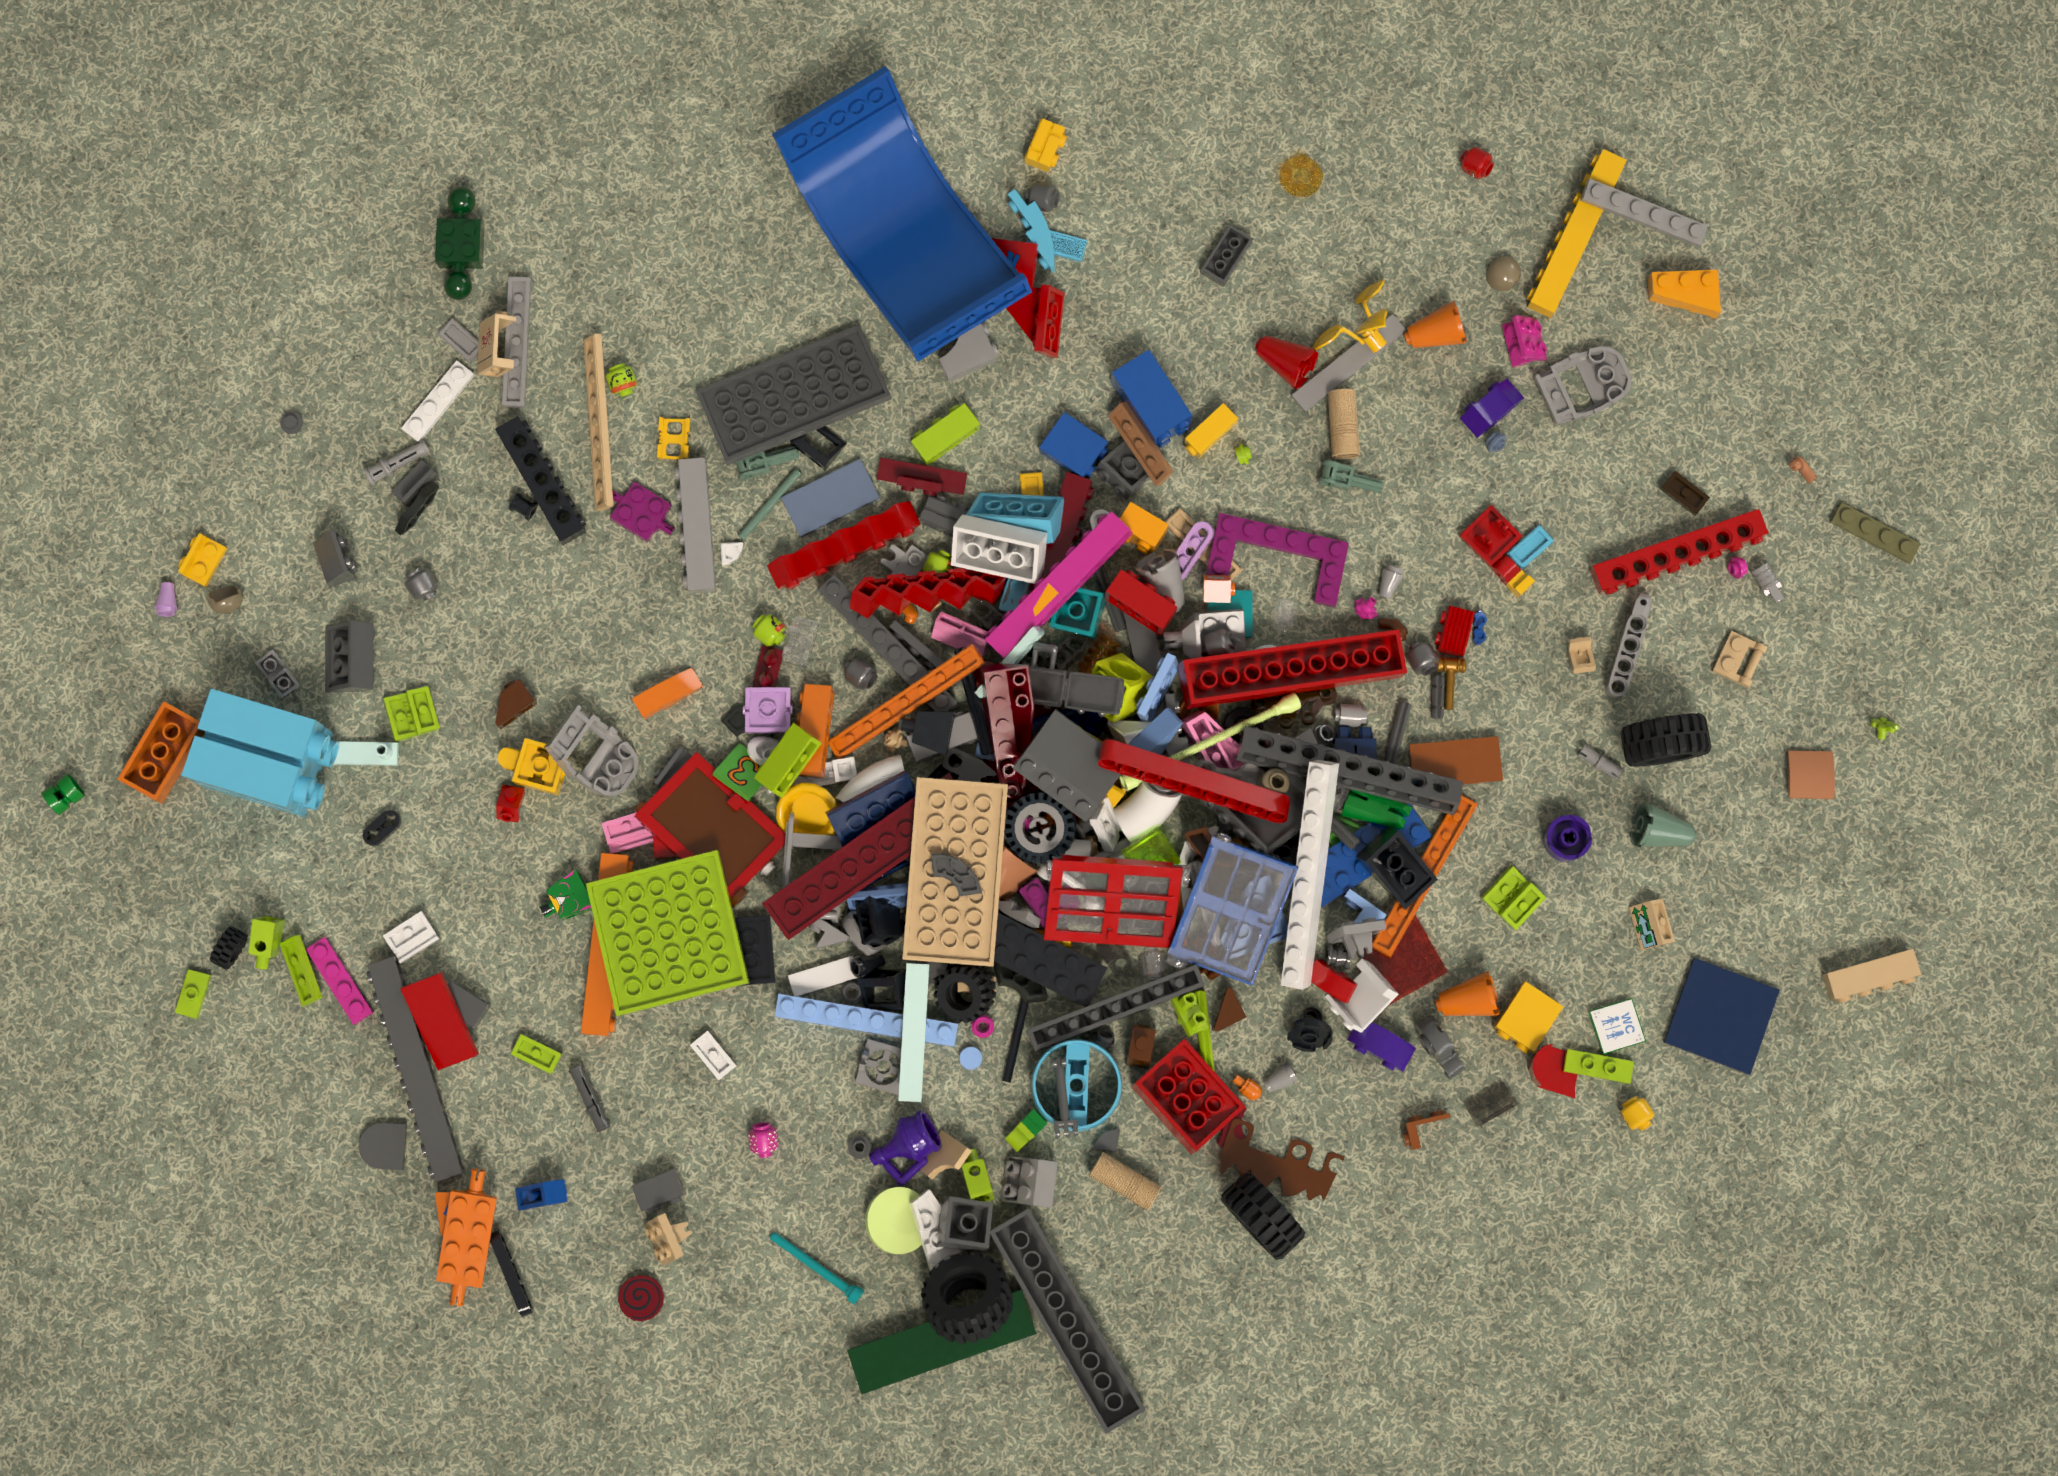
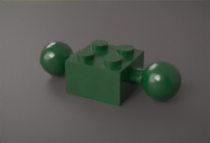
M456 187L450 191L447 198L448 206L454 212V219L437 218L435 262L439 268H452V273L444 281V290L450 298L462 300L468 297L472 291V282L465 274V269H483L485 226L481 219H467L468 213L474 209L476 204L474 193L466 187Z

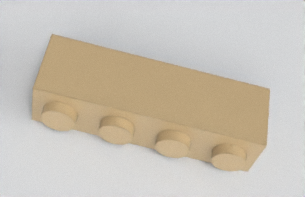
M1914 949L1823 974L1822 977L1830 1001L1837 999L1838 1003L1851 1000L1850 995L1858 993L1859 997L1873 994L1872 989L1880 987L1881 991L1894 988L1893 983L1901 981L1902 985L1915 982V977L1922 974Z

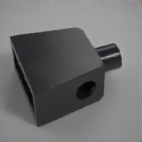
M917 711L916 720L903 717L901 731L913 733L912 743L946 755L948 754L955 712Z
M868 896L855 906L861 943L863 945H889L904 934L905 921L900 920L897 906Z

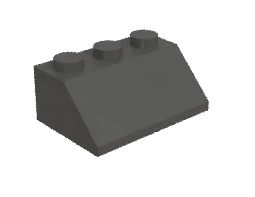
M350 620L325 627V693L373 690L375 681L373 675V662L375 658L373 653V640L375 636L373 623Z

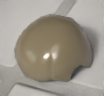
M1509 256L1496 258L1486 270V281L1496 291H1509L1518 283L1521 277L1520 266L1517 261Z
M236 585L219 588L207 594L211 609L221 614L234 612L243 602L242 593Z

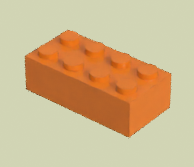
M163 701L117 780L163 804L184 769L194 736L202 738L205 734L204 730L197 728L200 721Z

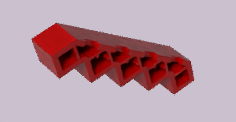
M910 501L897 503L882 514L865 517L853 527L839 529L824 540L810 542L795 553L781 555L769 563L767 567L777 589L787 587L790 590L799 586V582L815 575L816 577L822 576L830 568L844 562L845 564L851 563L861 554L870 550H880L886 546V543L901 536L906 538L914 534V529L920 526L921 523Z
M965 568L948 569V572L936 573L935 571L917 572V575L905 576L904 573L892 574L880 579H874L873 576L864 577L852 590L849 608L869 618L880 605L900 615L912 602L930 613L942 599L961 610L972 596L991 607L1003 593L1006 577L966 570Z

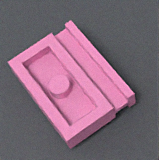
M636 813L602 823L610 854H617L653 843V835L634 817Z

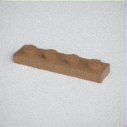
M1126 401L1121 402L1108 417L1154 485L1160 486L1174 471Z

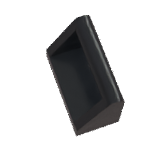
M825 426L816 431L837 446L827 457L803 440L802 437L804 435L790 440L792 446H795L824 471L827 470L847 445L845 441Z
M906 969L876 970L865 977L860 976L858 983L865 1008L879 1011L904 1010ZM875 987H893L896 1001H874Z

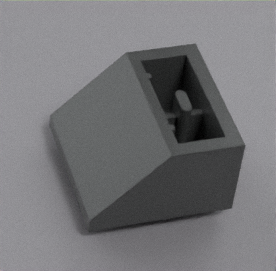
M332 529L313 542L327 585L334 587L356 579L354 573L358 572L354 560L347 553L351 549L347 539H344L342 534L339 535Z

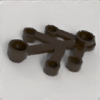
M1328 688L1314 690L1310 693H1295L1300 700L1301 708L1292 713L1283 714L1280 717L1279 724L1283 729L1291 728L1293 720L1304 705L1315 701L1310 710L1302 713L1301 718L1304 725H1312L1322 707L1331 705L1336 701V689ZM1327 691L1330 695L1327 697L1323 696L1322 692ZM1282 697L1253 699L1251 709L1259 714L1277 704ZM1262 702L1264 706L1257 707L1256 703ZM1310 715L1312 720H1305L1304 717ZM1288 719L1290 723L1284 724L1282 720Z

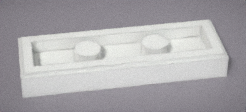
M849 956L788 975L794 996L799 997L859 978V976L855 977L850 969V961L854 957Z

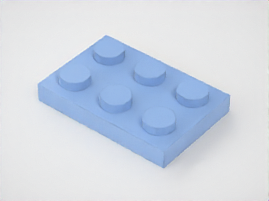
M1167 653L1165 658L1162 657L1156 668L1158 672L1155 678L1151 677L1146 689L1148 692L1145 698L1141 697L1136 706L1141 722H1152L1178 671L1176 656Z

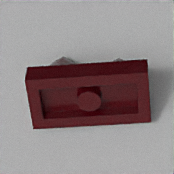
M762 646L752 687H776L784 650Z

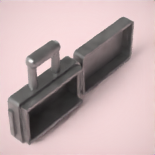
M1039 642L1033 645L1031 666H1028L1033 704L1044 705V708L1047 710L1051 706L1060 708L1065 706L1066 708L1077 710L1079 714H1083L1085 711L1097 712L1100 717H1104L1106 714L1118 715L1120 713L1125 690L1122 678L1056 670L1057 645ZM1038 652L1051 653L1049 669L1036 667Z

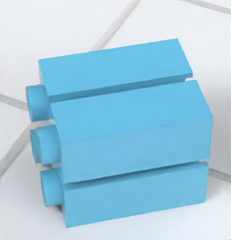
M210 689L197 727L205 731L204 738L194 736L181 776L204 788L300 817H306L308 808L317 810L322 802L325 785L317 783L318 771L321 772L322 766L329 768L333 766L339 750V742L331 740L333 732L314 719Z

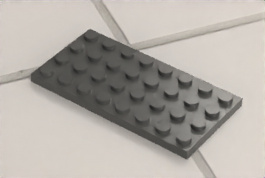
M859 324L696 390L727 466L892 399Z

